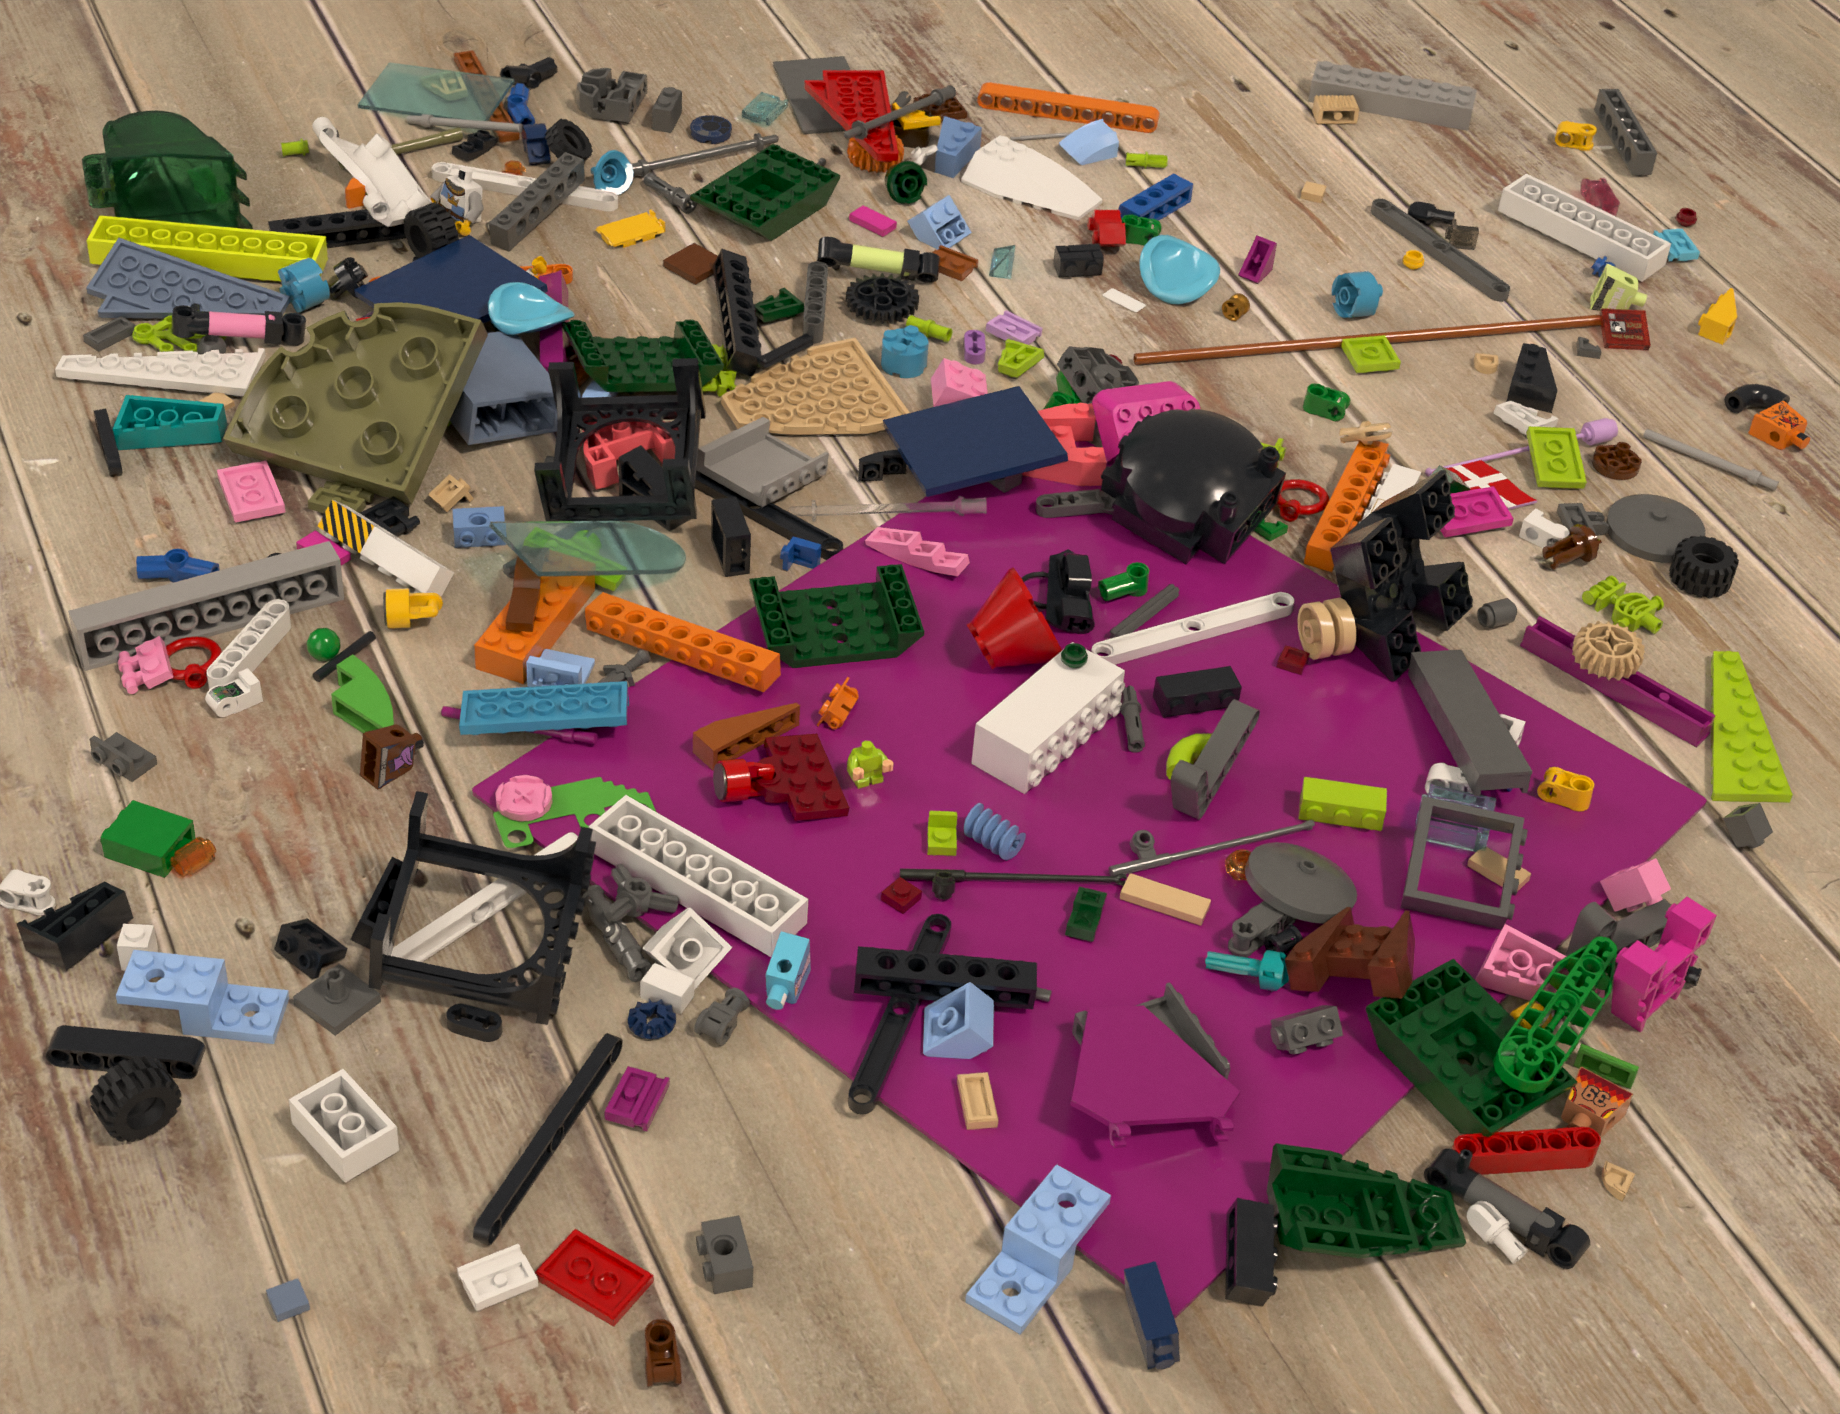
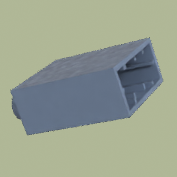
M501 331L487 333L488 336L450 418L451 423L468 445L557 432V410L549 373L517 334L508 335Z

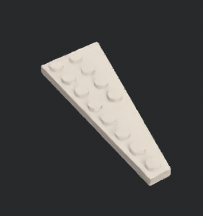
M258 348V352L243 353V349H235V353L220 354L219 350H211L204 354H198L193 351L157 352V356L142 357V353H134V357H118V354H110L102 358H96V356L64 355L55 368L56 377L70 380L80 379L92 382L138 385L140 387L178 389L188 392H207L210 394L217 392L240 397L244 396L251 381L260 370L266 355L263 348Z

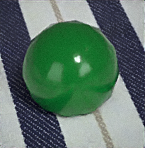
M317 628L310 633L307 640V651L313 658L319 661L331 660L339 653L341 648L339 636L329 628Z

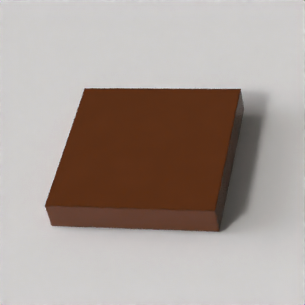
M693 243L664 259L663 267L696 285L714 274L713 264L718 255Z

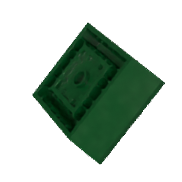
M772 144L691 194L690 199L703 209L773 241L825 207L840 180V174L781 148L779 145Z
M1454 959L1413 980L1402 998L1382 997L1366 1007L1379 1050L1461 1134L1481 1133L1485 1137H1490L1577 1085V1081L1563 1067L1549 1087L1544 1091L1536 1093L1518 1091L1509 1087L1500 1079L1495 1071L1493 1061L1500 1043L1516 1020ZM1457 1059H1465L1471 1065L1461 1064ZM1547 1063L1539 1068L1543 1072H1550ZM1536 1074L1534 1081L1543 1080L1540 1074Z

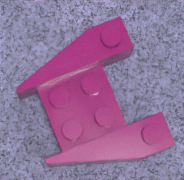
M1686 896L1679 904L1673 903L1665 914L1667 922L1655 951L1638 940L1631 947H1624L1615 960L1618 965L1614 974L1611 1013L1641 1032L1646 1020L1670 997L1676 1000L1686 982L1684 979L1689 965L1691 967L1694 966L1698 959L1694 952L1706 943L1717 915Z

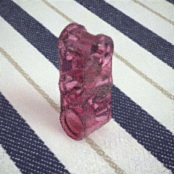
M1583 178L1580 190L1586 202L1616 217L1620 201L1608 185L1606 178H1600L1599 180Z

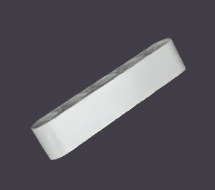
M274 599L266 603L208 667L209 690L214 686L225 685L238 679V672L246 668L253 672L291 629V619L287 601Z

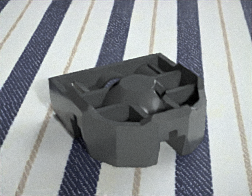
M611 68L592 69L584 73L581 82L577 83V105L590 118L630 123L648 92L647 75L622 71L618 78V83H616V79H612ZM625 93L629 94L628 99L624 98Z
M1069 346L1057 363L1082 403L1092 404L1094 396L1101 390L1139 385L1137 377L1129 366H1123L1101 348Z

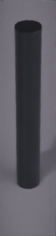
M368 631L312 674L313 678L317 682L323 680L337 669V664L352 654L356 655L376 639L375 634Z

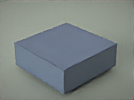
M298 1278L266 1290L267 1298L278 1322L310 1310L309 1301Z

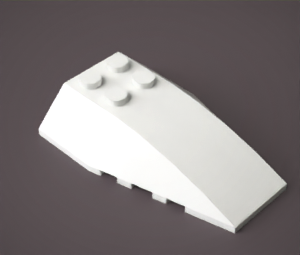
M1001 135L975 152L961 179L962 183L1002 200L1004 197L1012 198L1013 203L1020 205L1023 202L1034 204L1033 208L1038 210L1043 208L1052 209L1051 213L1074 220H1080L1102 203V199L1071 172L1048 157L1026 147L1024 144H1019Z

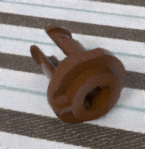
M1576 524L1570 528V536L1556 541L1552 546L1543 547V558L1547 560L1553 557L1554 562L1550 566L1551 569H1556L1561 564H1567L1579 558L1585 562H1590L1596 559L1599 544L1602 543L1601 540L1597 539L1591 528Z

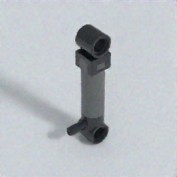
M1443 1149L1425 1169L1424 1178L1428 1184L1450 1191L1471 1205L1478 1201H1486L1492 1204L1510 1222L1509 1229L1526 1239L1524 1246L1542 1257L1548 1254L1550 1260L1560 1268L1572 1269L1590 1247V1238L1582 1228L1574 1224H1567L1563 1227L1566 1220L1563 1216L1548 1207L1540 1211L1470 1168L1472 1152L1467 1149L1461 1150L1460 1154L1452 1149Z

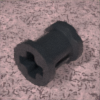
M1288 925L1284 928L1283 932L1277 935L1270 934L1266 936L1264 945L1266 950L1286 953L1292 950L1303 938L1297 927Z

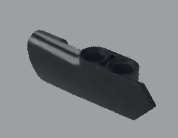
M1068 549L1049 557L1046 621L1058 629L1077 634L1089 633L1095 627L1089 596L1092 576L1087 555L1075 554Z

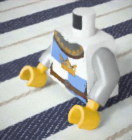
M460 167L458 175L446 177L440 187L431 195L430 199L432 203H438L441 207L443 206L451 217L457 220L455 223L458 234L463 236L470 234V224L473 225L476 222H481V213L484 209L482 187L471 180L473 170L468 167Z

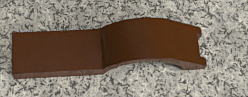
M522 549L518 553L513 591L506 618V630L533 632L540 600L543 564H547L548 550Z

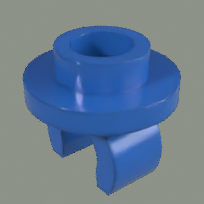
M1606 256L1603 259L1598 257L1591 267L1594 269L1592 274L1595 276L1598 272L1599 276H1601L1606 264L1616 267L1615 264L1605 262L1608 258Z

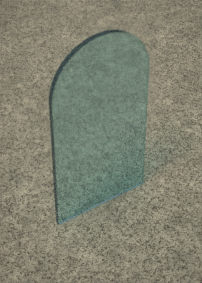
M619 521L490 522L489 527L537 576L670 574L681 570L686 561L684 550L674 540L658 531L633 523Z

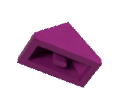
M1256 235L1238 276L1259 284L1273 270L1277 243Z

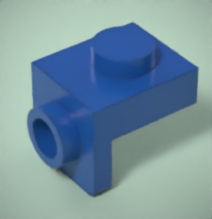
M793 536L788 545H784L781 550L780 559L783 560V570L788 571L793 563L811 569L820 565L821 544Z

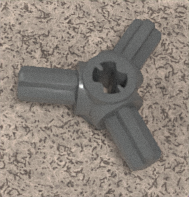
M622 864L612 869L611 875L617 883L618 889L616 901L604 910V916L607 918L608 923L618 922L626 915L631 917L642 916L644 913H647L648 908L671 913L676 912L678 906L677 897L651 892L652 887H650L646 880L633 878L629 870Z

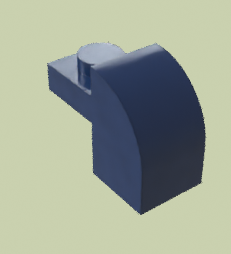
M545 123L523 125L521 135L524 151H527L529 166L551 163L549 146L545 139L547 131Z

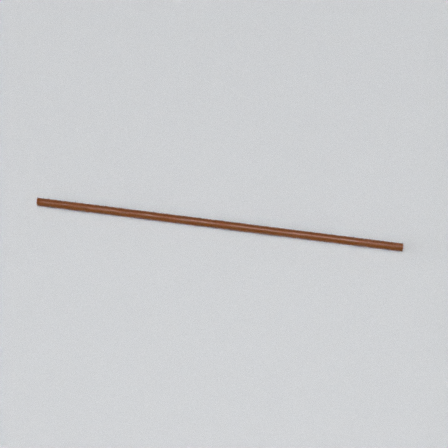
M1624 313L1615 314L1616 319H1609V314L1145 352L1134 353L1133 359L1135 365L1341 348L1343 339L1383 335L1386 336L1389 343L1601 326L1610 325L1609 321H1625Z

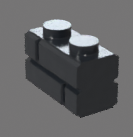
M1099 244L1055 246L1053 265L1058 277L1102 275L1104 256Z

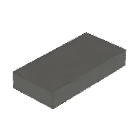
M120 316L84 334V342L97 351H101L131 336L136 325Z

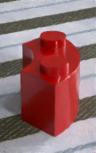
M1094 210L1091 217H1088V230H1092L1093 244H1099L1100 247H1124L1126 245L1125 223L1121 221L1120 210Z

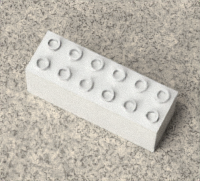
M1087 649V663L1082 667L1071 668L1061 661L1060 652L976 723L972 764L1025 794L1032 787L1038 786L1045 775L1049 772L1052 773L1062 760L1069 758L1080 744H1085L1096 730H1101L1106 721L1112 716L1115 717L1120 712L1122 705L1120 702L1121 695L1125 687L1123 682L1125 670Z

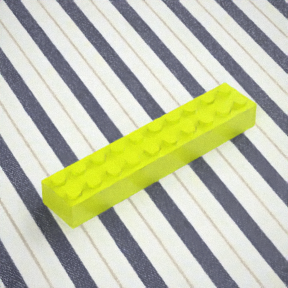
M99 216L86 240L90 264L101 265L117 239L122 238L238 279L250 278L261 281H281L278 270L302 259L312 258L319 265L322 272L328 261L326 236Z

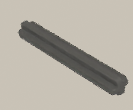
M1173 584L1166 586L1110 630V639L1134 632L1179 596V588Z

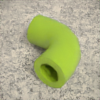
M1193 734L1182 738L1171 748L1166 762V775L1170 780L1173 770L1180 760L1194 765L1212 734Z

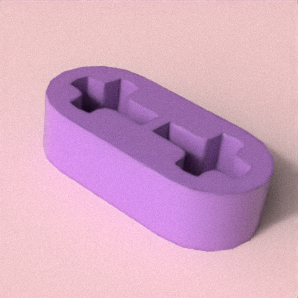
M979 330L967 331L964 335L963 344L964 359L970 364H981L985 361V335Z

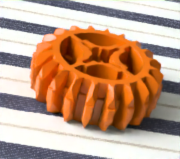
M895 135L899 153L898 161L889 163L876 161L854 138L849 139L847 154L850 163L854 164V167H860V170H868V172L875 171L877 173L882 171L885 173L894 164L902 162L904 144Z

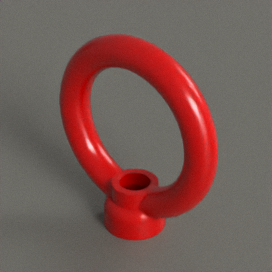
M1301 479L1285 480L1277 506L1280 508L1281 517L1286 521L1292 522L1299 515H1313L1325 510L1329 502V495L1324 488L1316 483ZM1288 489H1303L1317 495L1320 501L1313 505H1301L1295 499L1286 501L1281 496V493Z
M199 636L185 637L171 642L166 646L169 658L177 651L189 647H201L211 652L210 659L201 666L190 664L185 670L171 667L173 678L171 679L185 681V684L192 689L203 687L207 682L208 667L222 653L220 646L209 638Z

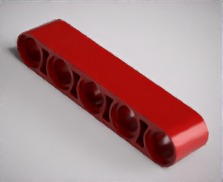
M1589 1127L1497 1132L1490 1137H1485L1481 1133L1464 1134L1455 1138L1452 1150L1459 1154L1463 1149L1471 1151L1472 1159L1469 1167L1482 1175L1587 1168L1593 1164L1601 1143V1137L1598 1132Z

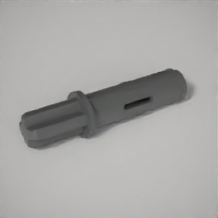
M1129 685L1124 687L1122 692L1120 711L1125 720L1128 749L1136 753L1142 751L1143 747H1145L1140 719L1142 708L1141 704L1137 701L1134 687Z

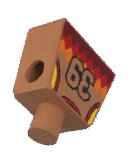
M1581 1066L1575 1078L1577 1085L1570 1090L1561 1118L1569 1123L1566 1128L1589 1127L1598 1132L1600 1137H1603L1626 1115L1633 1093Z

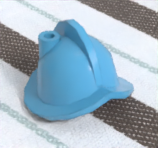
M611 150L602 155L596 167L594 166L590 170L591 174L594 175L595 189L621 195L633 183L634 172L632 164L622 152L617 150Z

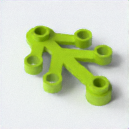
M172 316L165 317L163 321L153 326L148 323L138 324L134 327L132 333L134 341L140 344H151L159 349V352L174 351V346L171 343H165L160 339H168L184 349V351L197 352V344L190 343L185 339H201L205 335L195 334L190 338H180L173 335L171 332ZM219 336V337H221V338L225 341V338H226L227 336Z

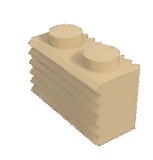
M1316 95L1314 97L1312 114L1316 124H1357L1359 107L1353 95Z

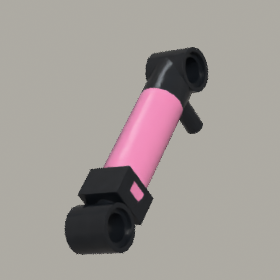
M197 303L192 304L191 307L186 305L176 306L172 311L171 332L180 338H190L198 334L264 339L265 344H281L282 341L288 345H300L304 342L306 318L297 313H287L282 317V312L265 311L264 315L201 311L200 305Z

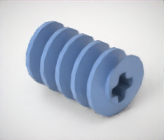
M982 803L976 804L965 819V835L973 838L979 844L982 843L983 847L991 849L992 853L1000 855L1004 860H1010L1015 857L1024 844L1026 833L1023 832L1018 835L1019 827L1017 825L1010 827L1009 820L1005 819L1001 822V815H993V810L989 808L984 810Z

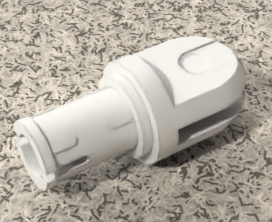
M1478 1201L1468 1208L1467 1220L1470 1226L1486 1244H1495L1512 1264H1515L1528 1252V1249L1509 1231L1510 1222L1492 1204L1486 1201Z

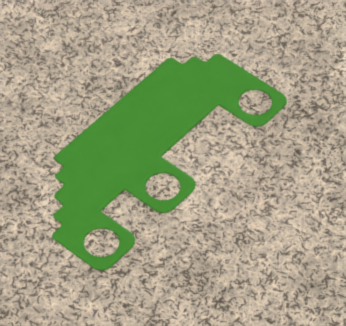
M601 777L551 787L552 805L550 810L535 820H510L499 811L494 812L493 816L505 847L516 848L533 842V836L528 826L530 823L575 814L580 827L589 828L584 822V818L587 815H603L605 813L604 807L613 806L625 795L641 804L647 805L648 808L655 812L656 810L648 792L637 793L635 788L627 790L624 785L614 786L612 781L603 782ZM514 830H520L526 834V839L520 843H513L508 840V834Z

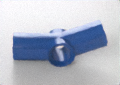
M518 83L511 88L510 95L507 97L508 114L516 124H535V118L527 106L530 93L529 88H526L524 84Z
M172 549L165 555L137 556L136 559L137 577L139 579L168 578L169 581L174 583L220 570L218 563L191 558L188 552L183 549Z

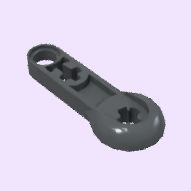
M1100 489L1044 494L1036 499V513L1044 518L1094 513L1113 515L1114 509L1112 504L1115 498L1100 491ZM1042 505H1052V507H1043Z

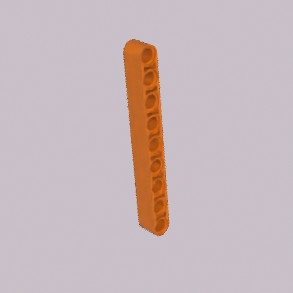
M986 82L981 86L977 98L979 106L985 109L1084 124L1103 119L1104 123L1111 128L1144 133L1154 132L1157 129L1160 117L1158 109L1152 106Z

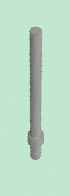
M429 114L407 116L408 124H419L422 127L444 126L519 133L523 131V125L516 123L440 118Z
M1646 429L1643 437L1743 477L1751 484H1760L1776 490L1779 481L1762 475V472L1758 470L1746 469L1652 430Z

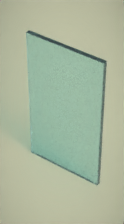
M389 62L357 105L361 109L422 116L423 114H429L440 118L488 121L515 82L511 78Z

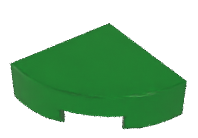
M1263 520L1255 531L1270 542L1286 534L1288 525L1277 521L1276 524Z

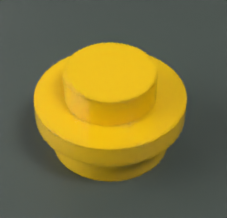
M1417 250L1407 251L1402 259L1403 264L1409 269H1418L1424 265L1425 261L1423 254Z

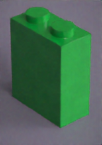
M132 800L125 809L120 811L116 820L109 828L103 831L100 837L104 858L163 878L170 873L196 841L193 820Z

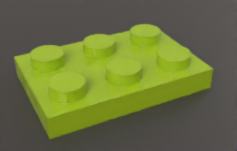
M1529 426L1526 434L1537 487L1584 489L1587 481L1575 428Z

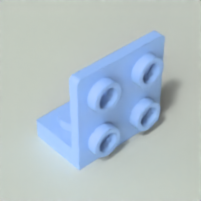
M544 649L540 658L529 656L526 662L527 687L585 684L595 665V659Z

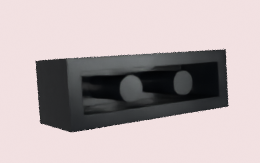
M1231 666L1156 677L1153 698L1163 718L1228 708L1234 699L1239 701L1242 686Z
M394 857L390 859L353 932L351 941L370 949L371 936L378 913L387 915L403 861Z
M1237 1198L1227 1211L1226 1300L1263 1307L1267 1300L1276 1293L1278 1280L1274 1276V1265L1277 1261L1278 1250L1277 1247H1274V1236L1277 1232L1278 1220L1274 1218V1205Z

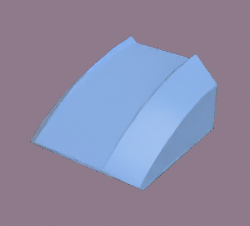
M1100 119L1075 130L1058 144L1080 165H1086L1117 157L1119 141L1116 131H1113L1104 123L1103 119Z

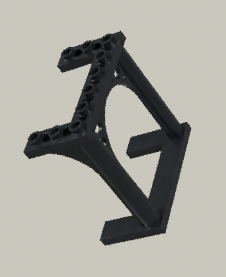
M698 358L673 359L672 368L677 395L585 398L580 396L574 362H549L548 372L557 410V437L553 462L535 463L534 467L546 523L697 519L694 492L701 419L706 417ZM663 420H673L668 423L662 422ZM584 422H596V424L589 425ZM621 422H643L662 429L672 439L675 445V459H663L662 464L667 495L572 497L579 449L585 440L596 431Z
M416 791L409 813L407 850L387 915L378 913L371 936L368 988L381 990L383 982L534 1013L537 1014L536 1023L548 1025L550 1015H556L558 1011L559 996L561 990H563L567 973L564 972L565 965L563 964L569 965L573 947L568 946L570 939L576 940L579 923L574 921L576 915L582 916L585 898H581L582 891L588 892L590 885V874L596 848V841H591L593 829L581 826L577 840L570 847L548 855H522L427 835L425 833L428 793ZM419 861L503 879L525 890L539 906L544 919V935L535 953L523 964L511 970L495 974L470 973L391 956ZM533 885H538L542 889L536 890ZM552 892H560L564 896L557 903L550 904L544 901V897ZM552 911H558L556 918L550 916ZM547 937H553L554 940L549 941L547 940ZM539 959H546L544 968L537 963ZM532 970L539 977L528 982L524 977V972ZM517 978L519 986L516 985V982H508V980Z

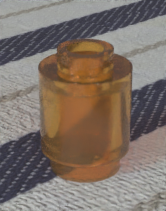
M197 837L175 851L170 861L174 870L181 877L192 876L215 861L216 848L209 839Z

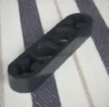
M107 409L93 410L109 475L123 474Z

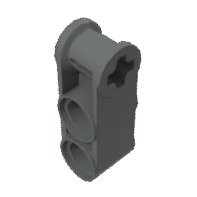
M1263 901L1233 923V937L1229 940L1228 949L1235 956L1248 957L1264 945L1266 936L1281 933L1286 926L1293 925L1297 918L1284 914Z

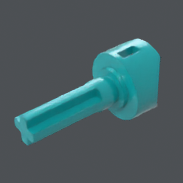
M1267 950L1262 960L1208 951L1205 960L1206 968L1259 977L1260 988L1264 990L1277 991L1289 982L1285 963L1287 955L1282 952Z

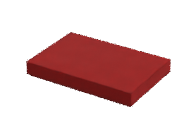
M574 1229L534 1272L538 1282L613 1327L654 1282L653 1274L577 1229Z

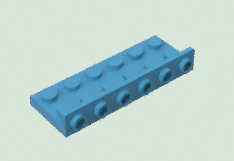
M627 681L463 691L459 723L460 735L505 734L519 731L534 732L536 730L588 729L591 727L627 725L629 706Z

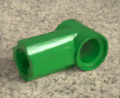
M1131 563L1127 566L1126 572L1098 581L1101 597L1104 601H1109L1127 594L1136 597L1145 595L1148 592L1149 568L1143 563Z

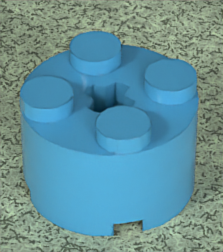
M312 258L302 259L278 270L282 286L279 288L280 293L290 296V302L297 313L324 302L330 296L327 280L322 281L319 274L323 272Z
M1369 271L1338 275L1333 282L1331 290L1332 296L1335 295L1336 303H1333L1334 309L1342 318L1375 315L1379 304V297L1383 295V288Z
M912 325L895 330H886L882 339V369L889 375H892V373L900 374L899 378L920 376L924 372L925 367H927L929 347L927 337L919 332L916 326Z

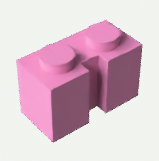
M1656 858L1637 866L1620 870L1600 881L1614 912L1625 908L1627 912L1634 911L1644 906L1643 902L1647 906L1653 905L1663 900L1661 896L1663 893L1671 890Z

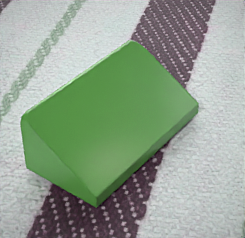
M1582 1043L1573 1065L1577 1068L1582 1066L1602 1078L1628 1089L1632 1088L1639 1069L1636 1065Z

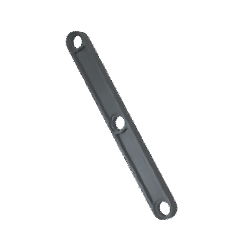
M1381 198L1373 200L1371 214L1492 300L1498 302L1508 300L1511 288L1503 280L1390 201Z

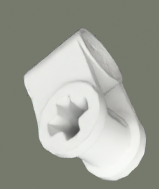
M1437 763L1431 766L1425 784V790L1431 797L1467 806L1475 804L1477 799L1460 768L1444 763Z
M14 869L0 883V905L3 907L41 916L44 915L43 910L50 907L54 909L56 903L54 897L50 895V880L44 876H37Z

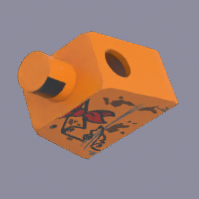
M1781 401L1754 415L1749 434L1779 450H1783L1793 444L1800 449H1804L1810 442V437L1804 434L1808 424L1807 420L1785 401Z

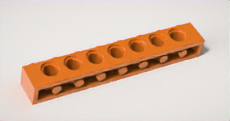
M1376 440L1371 445H1364L1361 441L1358 442L1307 544L1304 564L1333 572L1334 564L1330 548L1357 526L1358 522H1361L1365 508L1369 506L1371 494L1374 495L1378 481L1382 479L1384 468H1387L1391 456L1387 454L1389 444Z
M602 592L584 608L587 630L758 691L765 692L781 675L779 653Z

